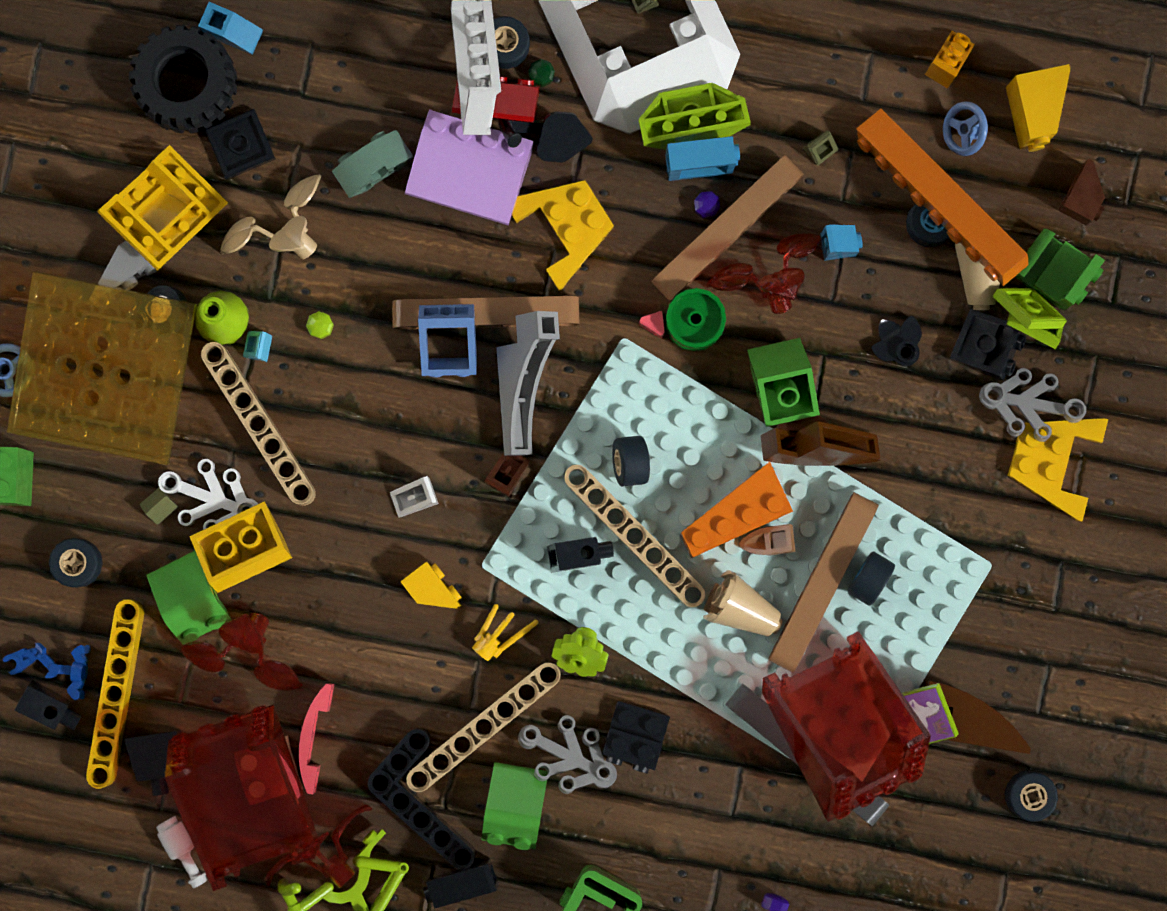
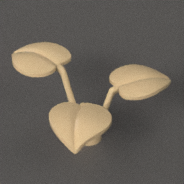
M318 174L305 178L290 189L284 200V206L287 209L291 208L294 218L289 220L276 234L258 225H254L255 219L253 217L243 218L236 222L225 235L220 253L228 254L239 250L249 241L252 232L257 231L271 238L269 247L273 251H294L301 259L311 256L317 248V243L306 234L308 231L306 228L307 219L302 215L299 216L297 210L298 207H303L312 198L321 175Z

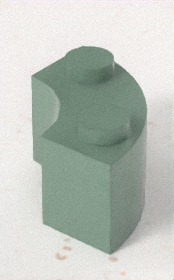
M397 130L388 134L381 131L370 139L371 142L355 153L348 152L339 158L340 164L332 172L349 198L367 192L384 178L401 170L414 157Z

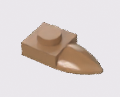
M786 524L755 530L740 541L739 547L749 553L768 556L796 552L793 525Z

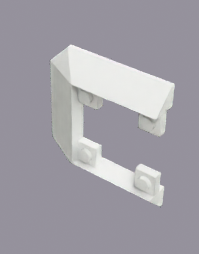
M538 0L595 122L631 134L640 130L638 119L644 114L659 93L707 83H715L728 89L740 52L715 0H685L691 15L679 19L669 26L679 47L632 68L621 46L602 55H596L576 10L598 0Z

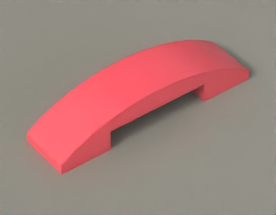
M332 683L325 684L314 698L302 726L299 743V767L307 794H314L317 789L320 765L311 764L310 759L318 712L330 711L334 684Z

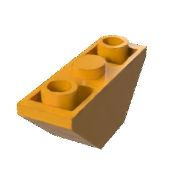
M951 31L925 75L948 89L975 44L970 42V39L965 34Z

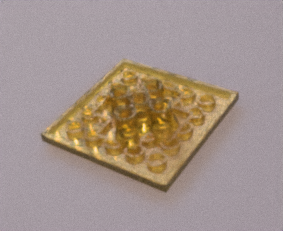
M37 271L33 272L7 433L168 465L197 304ZM99 336L107 340L108 347L106 350L101 349L97 344ZM67 358H72L76 362L75 371L69 370L66 366ZM95 363L102 366V377L96 376L95 372H93V365ZM121 369H126L130 373L129 382H124L120 377ZM90 390L98 394V403H93L88 397Z

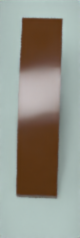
M816 421L797 432L773 428L760 435L763 461L804 466H836L871 463L881 460L876 434Z
M925 680L924 687L937 683ZM940 684L959 733L957 737L947 740L1030 754L1031 748L999 712L967 692Z

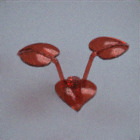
M800 233L790 235L781 240L776 249L778 254L784 255L783 269L762 277L760 281L754 274H751L753 272L752 265L735 263L718 270L712 275L706 286L707 288L711 287L720 291H733L745 286L751 280L759 288L763 298H768L772 313H785L792 308L791 300H795L798 289L805 279L802 269L788 268V261L791 257L803 258L812 253L820 244L821 235Z
M245 613L239 618L221 625L219 635L228 644L223 651L217 652L212 644L206 642H191L183 645L180 649L183 655L196 667L207 672H219L225 666L222 657L233 647H239L240 650L244 649L249 653H258L257 662L260 666L255 667L253 672L256 678L265 686L280 691H291L302 687L295 672L286 664L275 660L264 661L263 652L266 638L263 636L269 625V620L259 613H251L249 616Z
M363 805L352 811L338 824L330 835L340 856L339 858L334 854L328 860L318 850L320 844L330 834L326 832L313 840L308 845V848L302 852H297L300 850L297 847L285 854L266 874L264 878L266 885L270 887L274 874L287 862L292 861L291 864L293 866L305 862L321 872L326 878L329 877L338 888H341L354 876L355 872L345 862L348 857L342 850L339 837L347 824L355 816L362 812L373 810L371 806ZM317 856L322 862H324L323 867L316 864L312 860L315 859V857Z

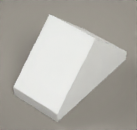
M428 476L390 492L398 518L439 504Z

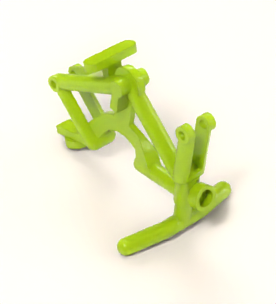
M373 829L362 840L365 846L353 858L352 863L358 869V877L355 884L347 891L333 892V884L326 882L301 902H298L294 894H298L301 891V885L296 882L289 884L287 879L282 878L277 884L278 892L286 902L288 911H307L322 899L330 903L339 904L350 902L354 911H384L405 873L408 872L409 866L404 862L370 858L373 847L386 834L383 829H380L378 832ZM371 869L391 872L369 910L362 893L368 885Z

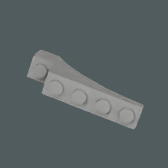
M534 311L517 315V343L497 347L504 456L532 455V419L535 397L548 355L555 341L560 339L558 312Z

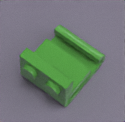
M1043 229L1026 252L1029 265L1018 273L1015 278L1029 288H1033L1057 308L1066 310L1074 305V303L1079 305L1088 293L1085 288L1090 281L1095 283L1104 270L1100 267L1105 260L1097 254L1089 258L1067 241L1063 244L1054 238V232Z
M196 551L147 574L148 582L165 624L183 645L193 642L200 636L219 629L224 624L232 621L228 610L219 600L216 591L209 585Z
M494 762L481 840L487 841L492 845H513L520 850L536 848L547 780H537L534 776L535 769ZM538 769L541 776H547V771Z
M587 865L581 870L572 889L567 886L559 904L562 906V911H576L584 895H587L612 909L616 903L615 895L586 878H591L634 902L629 903L626 901L622 911H640L642 899L639 890L633 885L596 865Z

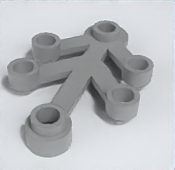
M1026 368L1017 370L1013 377L1002 384L994 382L985 384L979 393L981 403L989 409H996L1008 424L1007 432L1011 436H1019L1025 429L1023 420L1016 418L1008 405L1017 406L1033 427L1034 438L1040 442H1045L1049 439L1052 429L1041 420L1034 410L1064 416L1071 423L1081 421L1086 414V406L1079 399H1070L1066 404L1036 399L1045 391L1052 392L1057 387L1058 378L1051 373L1044 375L1040 382L1020 395L1009 393L1017 386L1024 387L1028 385L1032 379V374ZM1018 375H1025L1027 377V380H1021ZM1045 380H1051L1054 385L1048 386ZM988 394L996 395L997 400L990 399ZM1069 410H1074L1077 413V416H1072L1069 413ZM1011 424H1017L1020 430H1014ZM1039 429L1045 430L1046 433H1047V435H1046V436L1040 435L1039 432H1038V430H1039Z
M563 716L558 722V729L563 733L568 749L541 736V732L536 726L526 725L520 730L518 742L523 748L532 749L537 746L562 759V761L553 764H538L534 770V776L537 780L546 781L550 776L576 768L587 772V774L575 778L569 775L564 776L559 782V789L564 794H570L574 789L594 784L599 788H608L615 782L617 778L616 768L612 763L604 761L598 744L600 734L596 729L589 728L582 735V741L588 746L593 762L587 760L582 755L574 732L575 720L571 716ZM562 721L570 722L571 728H564ZM526 732H533L535 739H528ZM586 734H593L595 741H589ZM545 768L548 772L547 776H541L538 769ZM599 770H606L608 777H601ZM563 781H570L572 788L566 789L563 786Z

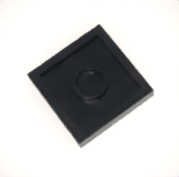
M255 109L204 129L226 180L276 160Z

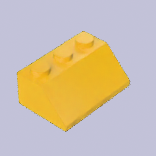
M265 502L189 536L207 581L217 593L292 558L284 537Z

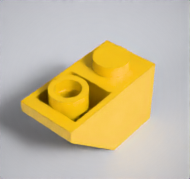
M425 562L401 581L417 604L455 609L461 606L458 600L462 597L453 585L449 587L445 585L442 581L445 575L436 563L431 566L429 562Z

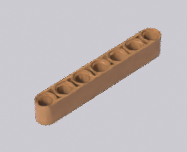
M786 155L783 156L670 262L651 283L671 302L676 295L680 294L805 174Z
M579 297L404 299L392 301V328L399 330L419 329V305L474 304L475 328L516 327L517 315L534 311L558 312L559 326H576L580 324ZM427 328V329H458V328Z
M853 492L769 656V661L792 673L795 671L879 504Z

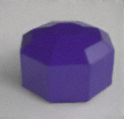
M711 191L701 192L694 200L695 213L702 219L713 218L720 210L719 197Z
M767 893L764 894L761 906L769 911H787L789 903L780 895Z

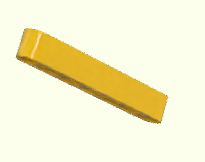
M136 600L120 601L114 611L86 774L88 784L96 789L111 785L117 776L144 619V607ZM129 604L133 605L136 610L135 616L130 620L124 615V609ZM124 631L128 632L131 636V642L126 647L122 646L119 642V636ZM119 658L123 659L126 663V670L122 674L118 673L114 668V664ZM113 686L119 687L122 692L121 698L118 701L113 700L110 696V690ZM108 713L116 716L117 723L114 728L108 727L105 723ZM104 740L112 745L110 755L103 754L100 749L101 743ZM98 768H103L107 772V780L104 783L99 782L96 778Z

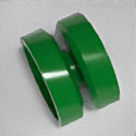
M700 288L687 289L676 295L669 304L665 318L666 333L672 343L680 349L690 352L705 351L713 346L722 335L726 323L725 307L720 299L710 291ZM695 315L700 317V323L698 324L691 322Z

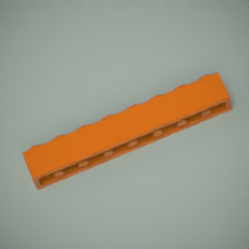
M879 109L856 128L859 147L865 153L870 151L875 156L874 160L883 171L888 170L893 175L894 182L901 189L906 188L911 193L910 196L919 207L924 206L929 211L928 214L938 226L942 224L948 230L947 234L954 243L958 244L960 242L966 248L965 252L973 262L979 261L985 267L984 272L992 281L998 280L1004 286L1029 265L1028 254L882 109Z

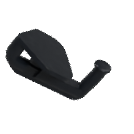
M552 112L544 120L535 119L534 122L508 119L498 120L501 132L511 148H515L521 143L522 137L519 133L540 134L537 153L542 160L547 162H566L593 141L589 130L582 124L576 114L571 112Z

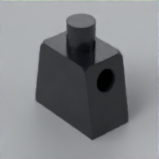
M597 537L559 542L547 546L551 573L600 565L601 559L614 557L612 542L598 543ZM582 549H585L587 552L586 558L581 554Z
M34 680L27 686L14 710L54 730L59 723L74 730L82 717L68 709L70 700ZM47 706L56 707L57 713H49Z
M181 730L125 739V745L137 782L150 780L152 796L169 794L167 778L180 775Z

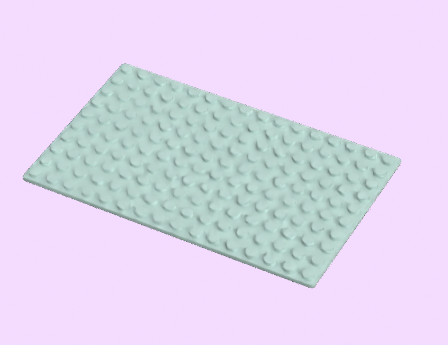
M622 339L484 559L482 567L578 628L587 627L594 630L597 634V639L786 756L725 705L743 683L860 781H863L896 726L887 698L891 695L920 687L991 570V563L835 466H804L774 462L770 463L793 512L691 558L680 533L768 463V461H763L760 435L773 428L770 426L766 427L765 423L630 340ZM642 436L646 441L650 459L648 483L621 487L617 483L613 468L612 449L614 440L621 437ZM582 465L703 587L705 590V600L698 607L685 606L568 488L564 476L570 466ZM578 470L571 472L569 475V481L573 485H580L585 480L584 474ZM592 490L588 494V500L590 503L598 505L603 502L604 495L599 490ZM853 492L879 504L806 651L797 668L792 673L769 661V656ZM612 509L608 512L607 518L610 523L619 524L623 520V514L617 509ZM786 524L793 525L796 552L768 556L749 553L739 547L740 541L755 530ZM630 529L627 532V540L632 544H638L642 540V533L638 529ZM597 537L598 543L612 542L614 557L601 559L600 565L551 573L547 551L548 545ZM650 548L646 552L648 562L656 564L661 560V552L658 549ZM582 549L581 554L586 558L587 552L585 549ZM874 551L893 562L895 569L876 601L871 606H868L848 594V588L868 555ZM672 567L666 571L665 576L668 582L674 584L680 580L681 574L678 569ZM730 570L736 573L781 613L780 619L783 622L776 634L772 633L767 637L712 623L703 618V615L708 614V612L704 611L707 598L715 583L721 585L725 578L721 577L724 572ZM689 587L685 591V598L688 602L695 603L700 598V592L695 587Z

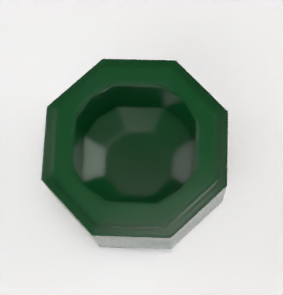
M539 59L531 63L528 75L531 80H534V85H539L543 88L552 83L555 70L551 62Z

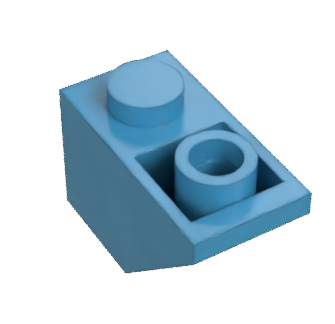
M208 2L198 25L204 33L208 31L216 40L253 55L263 32L261 28L235 12Z

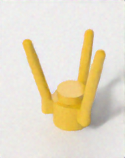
M494 604L480 632L474 638L476 643L472 646V649L487 661L493 656L498 658L505 649L538 625V620L531 622L498 647L501 642L497 637L514 617V613L510 612L493 634L489 632L486 634L499 607L498 604Z

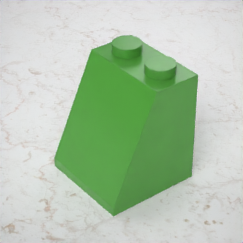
M800 338L747 349L751 373L766 427L820 415L812 367Z
M0 447V505L31 506L34 452L18 447Z

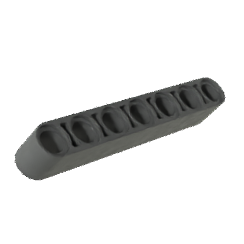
M743 683L725 704L872 827L890 806Z

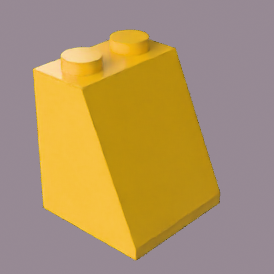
M1069 64L1016 75L1007 85L1006 92L1020 150L1028 148L1029 152L1044 149V145L1050 143V140L1057 134L1070 74Z

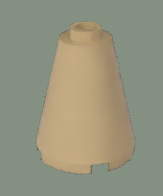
M960 242L958 244L955 243L967 303L973 305V310H989L990 305L996 303L993 295L999 289L1000 282L998 280L992 281L984 272L985 267L979 261L973 262L966 254V248Z
M730 570L724 572L721 577L725 578L721 585L715 583L707 598L704 611L708 612V614L703 615V618L712 623L767 637L772 633L776 634L783 622L780 619L781 613L736 573Z

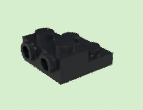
M970 309L950 359L951 361L974 368L979 373L1004 381L1006 375L1011 376L1015 369L1016 361L1013 360L1016 350L1021 351L1023 349L1026 336L1023 335V332L1007 325L1005 320Z
M617 701L602 755L607 756V762L622 766L623 761L632 763V769L648 774L649 769L655 770L670 716Z

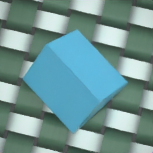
M248 331L243 357L267 362L272 335L261 331Z

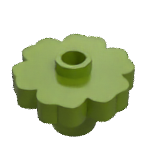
M580 627L572 635L565 634L563 639H557L552 652V657L558 660V667L568 673L576 672L582 677L596 676L597 671L603 672L609 655L603 651L604 646L598 642L596 632L587 627Z

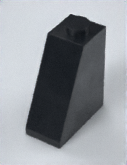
M488 858L472 864L467 869H456L429 878L426 881L427 887H424L423 890L427 903H433L434 909L495 892L499 884L491 859Z

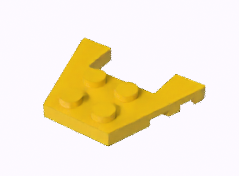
M585 180L518 196L512 213V218L518 223L541 209L567 250L568 256L546 269L558 291L565 287L570 278L580 269L585 260L614 228L610 218Z
M1083 419L1077 423H1071L1067 420L1044 422L1052 429L1051 436L1045 442L1037 441L1033 435V427L1030 423H1024L1025 429L1017 438L1008 477L1047 500L1051 505L1062 510L1075 521L1082 522L1088 498L1061 490L1074 437L1099 444L1103 443L1108 419ZM1039 429V430H1038V432H1039L1040 435H1042V436H1046V435H1047V433H1046L1045 430H1043V429Z

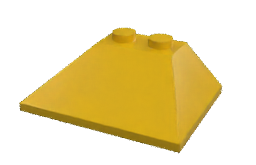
M169 145L152 160L149 166L119 194H115L97 212L158 271L216 216L228 202Z

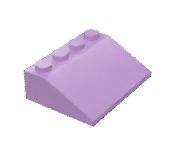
M429 110L420 135L405 194L509 225L532 155L533 141L522 138L521 143L517 147L511 148L508 146L502 132L490 128L491 135H463L462 119Z

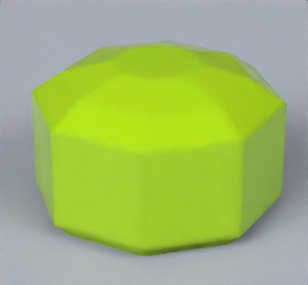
M318 311L309 316L306 327L311 336L323 339L331 335L334 324L328 314Z

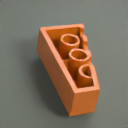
M768 462L680 533L691 558L793 512L771 463Z

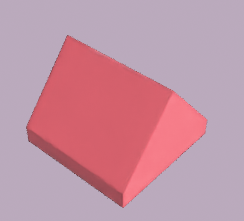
M662 311L641 317L639 326L658 338L663 337L665 329Z

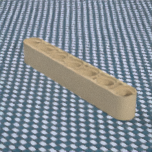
M217 342L207 343L201 351L203 362L292 502L301 506L312 503L316 496L314 486L234 359L221 344ZM214 349H220L222 352V357L217 362H211L209 359L210 352ZM228 372H235L236 381L232 385H225L223 381L225 374ZM248 394L251 398L250 405L246 408H240L238 406L239 397ZM263 417L265 420L264 428L260 431H254L252 427L253 420ZM271 440H277L280 444V448L275 454L267 452V444ZM285 463H292L294 466V472L290 477H283L281 474V468ZM305 485L309 490L308 497L304 500H298L295 496V491L299 486Z
M582 465L570 466L564 476L568 488L685 606L698 607L705 600V590L585 467ZM575 470L581 471L585 476L584 482L580 485H573L569 481L571 472ZM592 490H599L603 493L604 500L602 503L594 505L588 500V494ZM612 509L621 511L623 514L622 522L619 524L610 523L607 518L608 512ZM635 528L642 533L641 542L632 544L627 540V532L630 529ZM650 548H656L661 552V560L656 564H652L646 559V552ZM672 567L678 569L681 574L680 580L674 584L668 582L665 576L666 571ZM689 587H695L700 592V598L695 603H690L685 598V591Z
M545 662L417 764L407 775L408 787L412 791L423 792L553 688L559 682L561 676L558 666L551 662ZM545 667L553 668L556 672L555 680L549 683L544 682L540 676L541 670ZM524 684L531 685L535 690L534 697L529 700L523 699L519 694V689ZM502 702L512 704V715L509 717L501 716L498 712V705ZM481 719L490 721L492 725L491 732L488 734L478 732L477 722ZM462 736L470 741L469 750L463 752L459 751L455 746L456 739ZM437 754L447 756L449 764L446 768L440 769L435 766L434 757ZM421 771L426 774L427 783L424 786L414 784L412 776L415 772Z

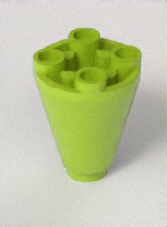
M212 292L202 298L196 307L194 316L196 329L209 342H217L221 345L233 344L242 337L247 329L249 321L248 308L241 298L231 292ZM218 309L217 315L213 316L214 313L212 310Z

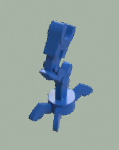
M36 643V648H24L3 658V662L16 661V668L9 672L10 675L21 673L38 659L49 670L45 678H54L58 674L70 675L72 684L66 689L73 700L85 698V691L82 688L85 686L88 674V658L86 654L90 653L91 645H79L71 652L75 660L72 666L56 664L46 653V647L41 643Z

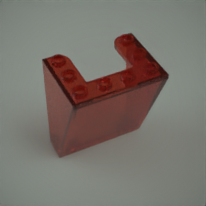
M859 631L847 636L846 640L850 647H846L842 651L839 647L834 649L833 657L792 677L785 673L782 675L781 680L774 672L764 677L762 684V694L828 822L835 818L837 820L843 819L849 815L851 810L859 806L866 807L870 805L876 797L882 794L889 795L906 782L913 783L917 781L923 774L931 734Z
M274 704L267 707L265 705L258 706L249 713L241 716L235 714L229 716L223 722L214 725L211 723L205 724L197 731L188 734L179 733L172 737L171 740H168L165 779L213 891L227 887L224 877L228 876L229 873L233 872L235 877L239 876L240 868L291 851L294 857L298 855V850L303 848L306 859L320 855L319 838Z

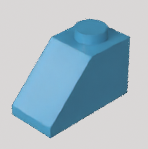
M826 225L820 234L824 261L857 256L859 248L863 247L861 233L856 232L855 225Z

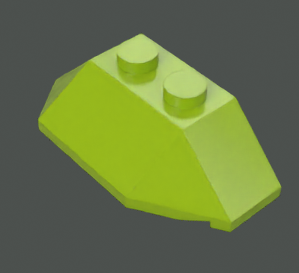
M715 83L659 93L644 114L638 119L643 145L666 150L667 144L730 137L751 125L745 98L740 95L737 96Z

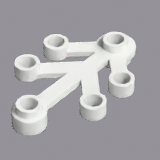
M202 459L198 463V471L204 475L211 492L183 482L177 473L170 471L163 473L158 480L160 489L165 493L174 494L178 491L207 502L191 510H182L178 514V521L183 526H191L196 519L221 508L232 512L218 520H207L203 525L204 530L212 522L217 524L243 512L245 507L251 508L258 505L255 500L246 497L240 483V473L232 468L224 472L223 480L230 485L236 502L227 499L215 475V464L209 459ZM205 462L211 464L209 472H203L202 465ZM230 472H235L236 480L233 482H229L227 479V475ZM170 478H174L176 481V485L173 488L167 486V480ZM185 513L191 515V520L188 523H184L182 520V516Z

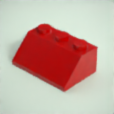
M500 76L501 92L496 95L493 118L534 122L537 115L540 86L534 85V80L518 78V83L507 82V77ZM457 79L452 113L461 114Z

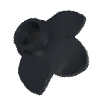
M910 316L900 326L889 320H881L878 329L881 341L871 347L874 354L885 362L895 361L901 366L913 365L920 355L917 344L922 337V331L918 321L913 316ZM903 348H906L910 351V356L908 358H904L901 355V350Z

